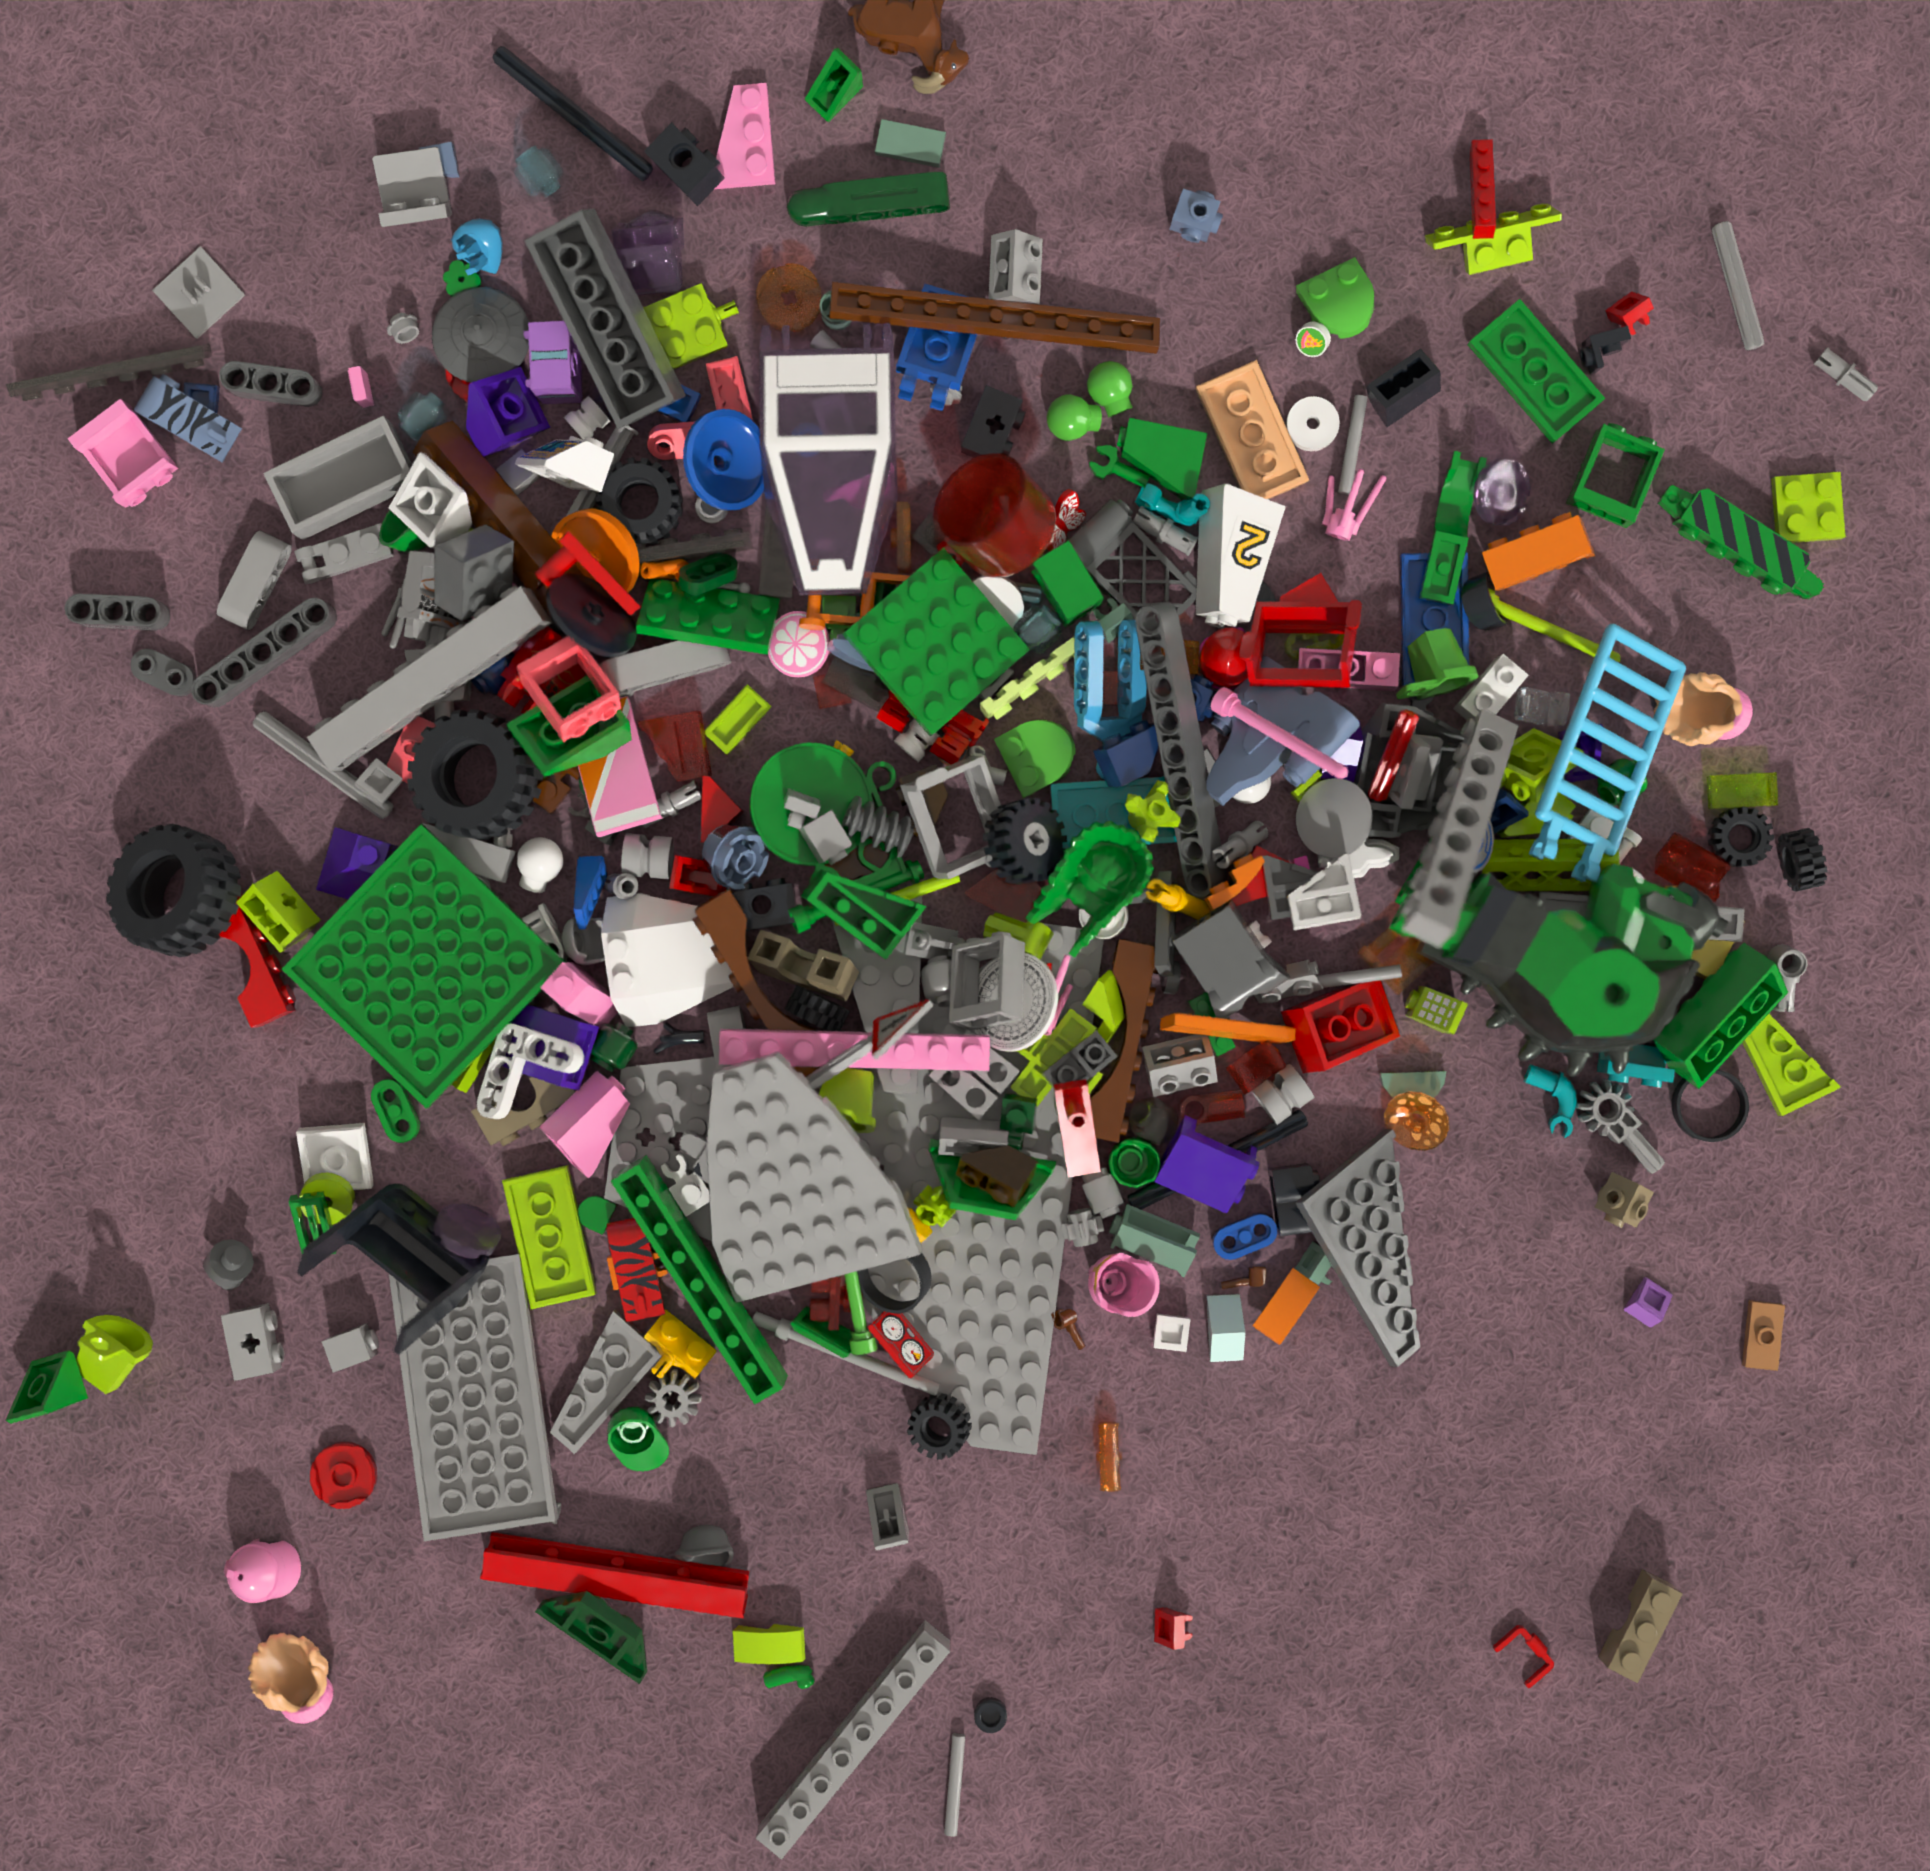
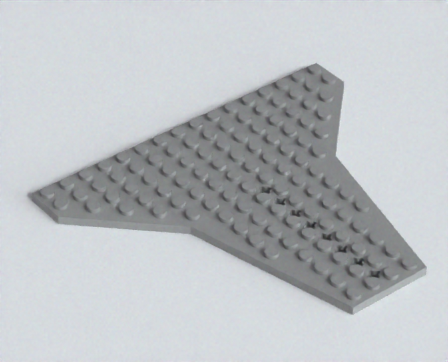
M1042 923L1054 933L1041 960L1044 963H1052V973L1055 979L1063 957L1065 955L1070 956L1058 993V1001L1068 984H1071L1073 989L1057 1020V1024L1069 1008H1071L1093 1025L1094 1013L1082 1004L1099 979L1104 939L1095 937L1088 946L1082 947L1074 958L1069 954V951L1077 940L1082 928ZM995 957V958L991 959L988 963H986L984 966H982V967L979 969V974L981 973V971H982L991 961H993L994 959H996V958H998V957ZM934 1003L919 1019V1033L940 1034L949 1024L950 1007H939L937 1003ZM969 1030V1031H971L974 1035H977L974 1030ZM991 1047L1020 1070L1001 1094L980 1076L974 1075V1077L998 1096L980 1120L1000 1121L1003 1097L1005 1093L1020 1096L1010 1086L1028 1064L1029 1060L1017 1051H1001ZM714 1057L628 1066L621 1070L620 1083L626 1089L622 1094L628 1100L630 1106L612 1138L604 1199L627 1207L611 1183V1180L620 1170L645 1155L648 1156L668 1188L676 1184L674 1179L668 1178L663 1174L661 1165L667 1163L670 1170L678 1171L680 1163L675 1157L678 1154H682L686 1158L689 1175L695 1172L694 1165L697 1160L688 1155L683 1149L680 1151L675 1150V1145L670 1143V1137H675L677 1132L685 1134L689 1133V1131H694L698 1135L701 1134L705 1138L708 1137L713 1074L716 1072ZM852 1068L870 1071L874 1075L872 1117L876 1120L875 1130L871 1133H856L860 1137L859 1143L870 1157L874 1155L876 1158H879V1163L884 1165V1171H882L890 1182L894 1180L901 1190L907 1208H912L916 1213L918 1206L913 1201L927 1185H930L932 1189L941 1186L928 1150L930 1138L939 1140L941 1118H976L929 1077L931 1072L927 1069H918L917 1094L884 1093L877 1068ZM1053 1088L1038 1105L1035 1129L1032 1134L1024 1133L1023 1149L1020 1150V1152L1029 1157L1056 1161L1053 1174L1016 1220L957 1210L943 1227H940L938 1223L930 1226L933 1232L921 1242L923 1248L921 1253L926 1258L931 1270L930 1289L916 1307L902 1313L934 1352L932 1359L917 1375L940 1383L936 1394L937 1398L943 1393L947 1394V1401L952 1396L957 1398L956 1406H959L961 1403L965 1405L966 1408L962 1413L969 1412L971 1416L967 1423H972V1428L966 1440L971 1447L1037 1455L1054 1325L1051 1314L1054 1312L1055 1318L1065 1241L1061 1224L1067 1222L1073 1177L1068 1178ZM644 1128H650V1134L655 1135V1141H650L648 1146H643L642 1140L637 1139V1134L642 1133ZM709 1202L686 1217L698 1236L712 1241ZM906 1258L868 1268L873 1284L885 1296L897 1301H910L918 1298L920 1279L916 1269ZM845 1275L817 1281V1283L848 1294ZM861 1292L863 1306L874 1319L883 1310L872 1305Z

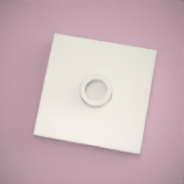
M365 1123L298 1128L296 1134L304 1183L315 1174L334 1173L346 1179L351 1184L353 1190L372 1189L373 1175Z

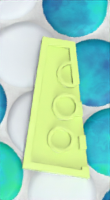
M1075 636L1054 650L1046 661L1042 659L1030 667L1023 674V678L1020 680L1013 679L1002 687V690L996 694V698L992 700L988 697L981 702L980 711L988 720L993 716L996 720H999L1013 709L1010 703L1018 697H1021L1023 701L1039 690L1036 684L1045 677L1051 681L1066 669L1063 664L1072 657L1074 658Z

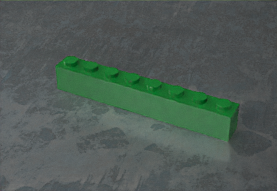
M645 1155L620 1170L611 1180V1183L754 1405L783 1389L788 1374L743 1304L735 1302L727 1279L648 1156Z

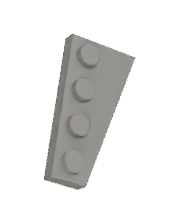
M616 1310L612 1312L550 1431L554 1437L574 1454L661 1357L657 1348L643 1338L645 1335L630 1322H626V1319Z

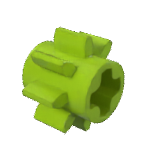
M927 1185L913 1201L918 1206L916 1209L918 1219L928 1226H934L938 1223L940 1227H943L957 1211L956 1209L949 1208L942 1186L932 1189L930 1185Z

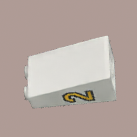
M1223 484L1202 490L1201 494L1208 497L1210 508L1207 509L1208 512L1199 517L1196 615L1206 618V624L1217 628H1224L1225 625L1236 627L1237 623L1250 621L1285 510L1283 505L1231 485Z

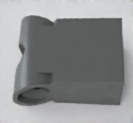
M1232 899L1176 933L1173 939L1174 945L1208 993L1217 1018H1228L1243 1008L1249 996L1268 993L1291 979L1284 968L1265 952Z

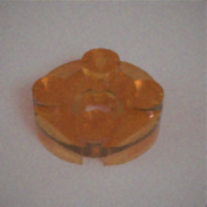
M788 263L785 266L773 267L762 276L756 290L758 309L764 320L773 328L784 332H800L805 327L811 325L820 313L821 287L815 275L802 265ZM791 290H794L796 292L795 298L798 301L795 304L791 303L789 306L784 305V299L781 297V294L783 292L788 294Z

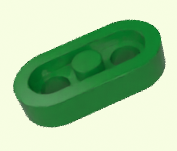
M386 1079L378 1082L371 1091V1101L386 1135L397 1143H404L414 1139L419 1133L420 1121L406 1089L395 1079ZM388 1089L395 1092V1099L392 1102L388 1101L385 1097ZM401 1119L406 1120L409 1124L406 1132L399 1129L398 1124Z

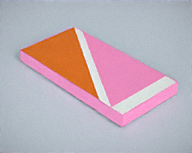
M628 696L620 698V710L630 723L632 740L605 757L578 765L597 837L662 819Z

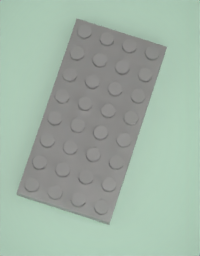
M520 1254L490 1258L485 1272L456 1308L399 1354L424 1541L558 1520L528 1295ZM389 1275L398 1338L401 1326L425 1308L427 1304L393 1276Z

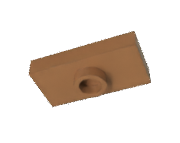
M1749 1300L1742 1366L1778 1371L1785 1305Z

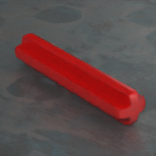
M1405 709L1399 712L1369 787L1368 796L1375 801L1381 802L1387 799L1418 722V714L1411 710Z

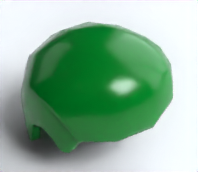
M1132 1137L1120 1141L1112 1148L1108 1158L1111 1175L1120 1184L1133 1188H1139L1149 1182H1153L1161 1168L1159 1153L1150 1142L1142 1138Z

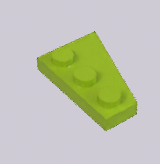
M1770 1014L1742 1042L1778 1116H1784L1841 1088L1834 1079H1831L1820 1068V1065L1812 1057H1809L1796 1044V1040Z

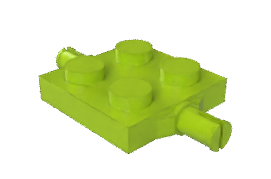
M702 283L643 307L673 370L727 348L728 344L722 333L721 320L739 314L734 300L716 308L708 299Z

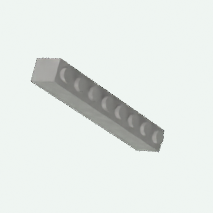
M517 586L507 589L500 595L502 600L494 606L487 605L473 614L475 619L467 625L460 624L449 630L446 634L448 638L440 644H430L421 650V657L413 663L408 661L398 666L393 671L395 675L386 682L381 680L371 685L367 689L368 694L360 700L353 699L340 708L342 713L333 719L332 717L326 718L314 726L316 731L309 735L307 739L328 771H342L553 623L533 591L529 588H518Z

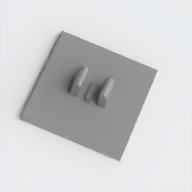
M201 246L152 290L196 339L245 296Z

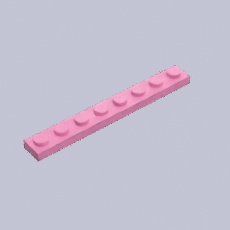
M720 1029L719 1064L735 1065L780 1052L790 1062L791 1066L822 1067L857 1042L870 1037L872 1032ZM905 1033L877 1061L871 1056L870 1051L849 1067L989 1071L990 1035Z

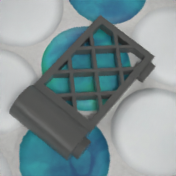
M1110 499L1068 541L1088 573L1119 605L1124 603L1128 607L1133 619L1137 615V611L1133 607L1143 608L1155 604L1146 603V584H1164V601L1168 602L1169 584L1182 585L1191 595L1182 604H1173L1177 608L1178 616H1180L1196 600V578L1189 571L1182 574L1133 523L1130 518L1133 512L1125 502L1120 499L1117 502ZM1132 533L1142 543L1141 556H1123V542ZM1118 547V556H1109ZM1146 548H1147L1154 556H1146ZM1104 560H1118V579H1105L1096 568ZM1123 560L1141 561V580L1123 579ZM1146 561H1159L1164 566V580H1146ZM1169 572L1176 580H1169ZM1110 583L1118 584V592ZM1123 584H1141V603H1128L1123 598Z

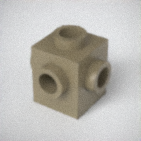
M1611 1172L1606 1185L1598 1193V1201L1595 1208L1606 1213L1604 1220L1620 1228L1623 1227L1624 1223L1637 1228L1639 1222L1647 1214L1648 1203L1654 1192Z

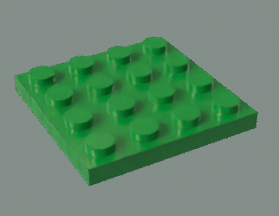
M944 548L843 634L929 736L936 733L1030 650Z

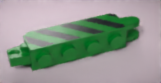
M1670 485L1660 497L1657 504L1675 519L1672 524L1679 528L1678 533L1682 537L1690 541L1698 540L1707 546L1705 550L1715 558H1726L1734 564L1733 568L1739 574L1746 577L1752 575L1762 582L1761 587L1767 592L1774 595L1779 593L1783 595L1790 592L1803 600L1810 599L1822 592L1824 588L1823 580H1820V577L1817 578V575L1807 570L1810 564L1807 552L1710 489L1699 490L1691 494L1674 485Z

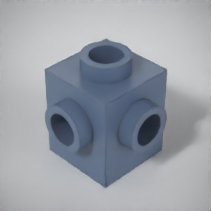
M1183 188L1170 230L1181 233V237L1190 242L1198 243L1200 240L1207 242L1210 232L1217 234L1223 214L1217 212L1221 201L1215 200L1214 195L1206 191L1198 190L1195 193Z

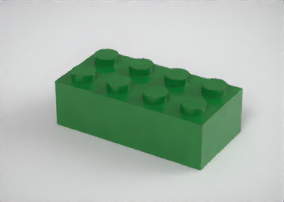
M1744 942L1737 950L1731 951L1715 974L1709 975L1704 980L1701 989L1692 999H1687L1681 1005L1679 1013L1670 1023L1664 1026L1660 1034L1654 1039L1668 1067L1675 1069V1073L1700 1089L1787 995V988L1776 963Z

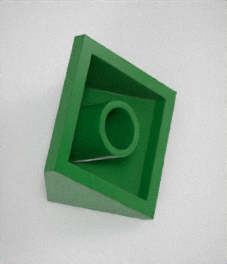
M67 1350L31 1361L5 1421L12 1424L45 1415L87 1399L88 1395L74 1353Z

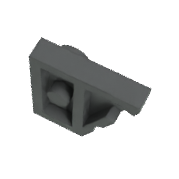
M1262 856L1265 861L1262 867L1270 919L1291 917L1287 899L1288 895L1300 886L1305 885L1319 872L1270 856Z

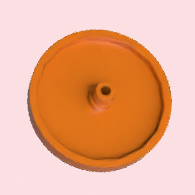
M592 508L575 511L560 520L551 535L560 548L563 545L559 539L569 530L629 593L635 585L639 574V555L634 539L627 528L613 515ZM579 561L575 563L584 576L597 581Z

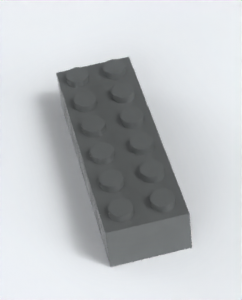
M595 209L580 210L524 240L617 428L630 425L686 396Z

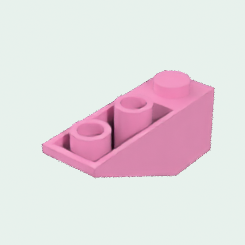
M1299 648L1298 668L1341 669L1340 659L1342 650ZM1354 651L1350 673V688L1395 691L1398 687L1400 653Z

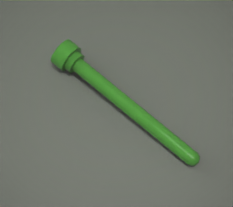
M858 1272L844 1274L854 1331L851 1333L852 1338L849 1339L851 1353L854 1355L871 1353L876 1351L878 1347L876 1338L867 1328Z

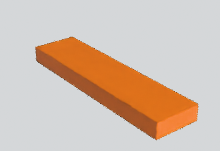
M1173 1013L1164 1016L1160 1022V1030L1273 1044H1283L1295 1040V1029L1288 1026L1183 1013Z

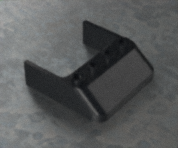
M389 1184L304 1247L297 1274L303 1277L344 1245H353L427 1304L425 1308L401 1326L393 1350L394 1353L399 1355L456 1308L485 1272L489 1261V1254L484 1247L411 1189L402 1184Z

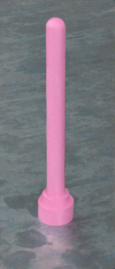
M1223 687L1214 695L1211 702L1212 711L1222 717L1235 716L1337 778L1342 779L1347 776L1348 770L1344 765L1243 706L1235 692Z

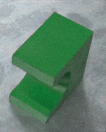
M1069 541L1033 562L1035 569L1031 573L1038 585L1041 586L1043 593L1065 628L1090 614L1095 608H1100L1104 597Z

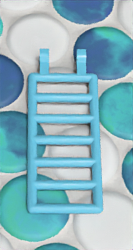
M1616 624L1607 625L1537 805L1536 817L1544 821L1539 837L1535 840L1529 851V855L1539 860H1543L1544 856L1554 859L1558 849L1557 841L1561 831L1587 844L1581 860L1573 869L1571 877L1581 882H1585L1586 878L1591 881H1597L1600 874L1599 864L1603 853L1612 856L1618 851L1685 674L1686 665L1683 662ZM1617 640L1670 670L1671 673L1665 688L1610 658L1609 656L1615 641ZM1604 670L1659 700L1654 718L1598 688ZM1592 700L1647 730L1648 733L1642 748L1587 719L1586 716ZM1583 731L1637 761L1631 778L1575 749L1574 747L1580 732ZM1569 761L1624 790L1625 794L1619 809L1564 780L1563 776ZM1557 792L1613 821L1608 839L1551 810Z

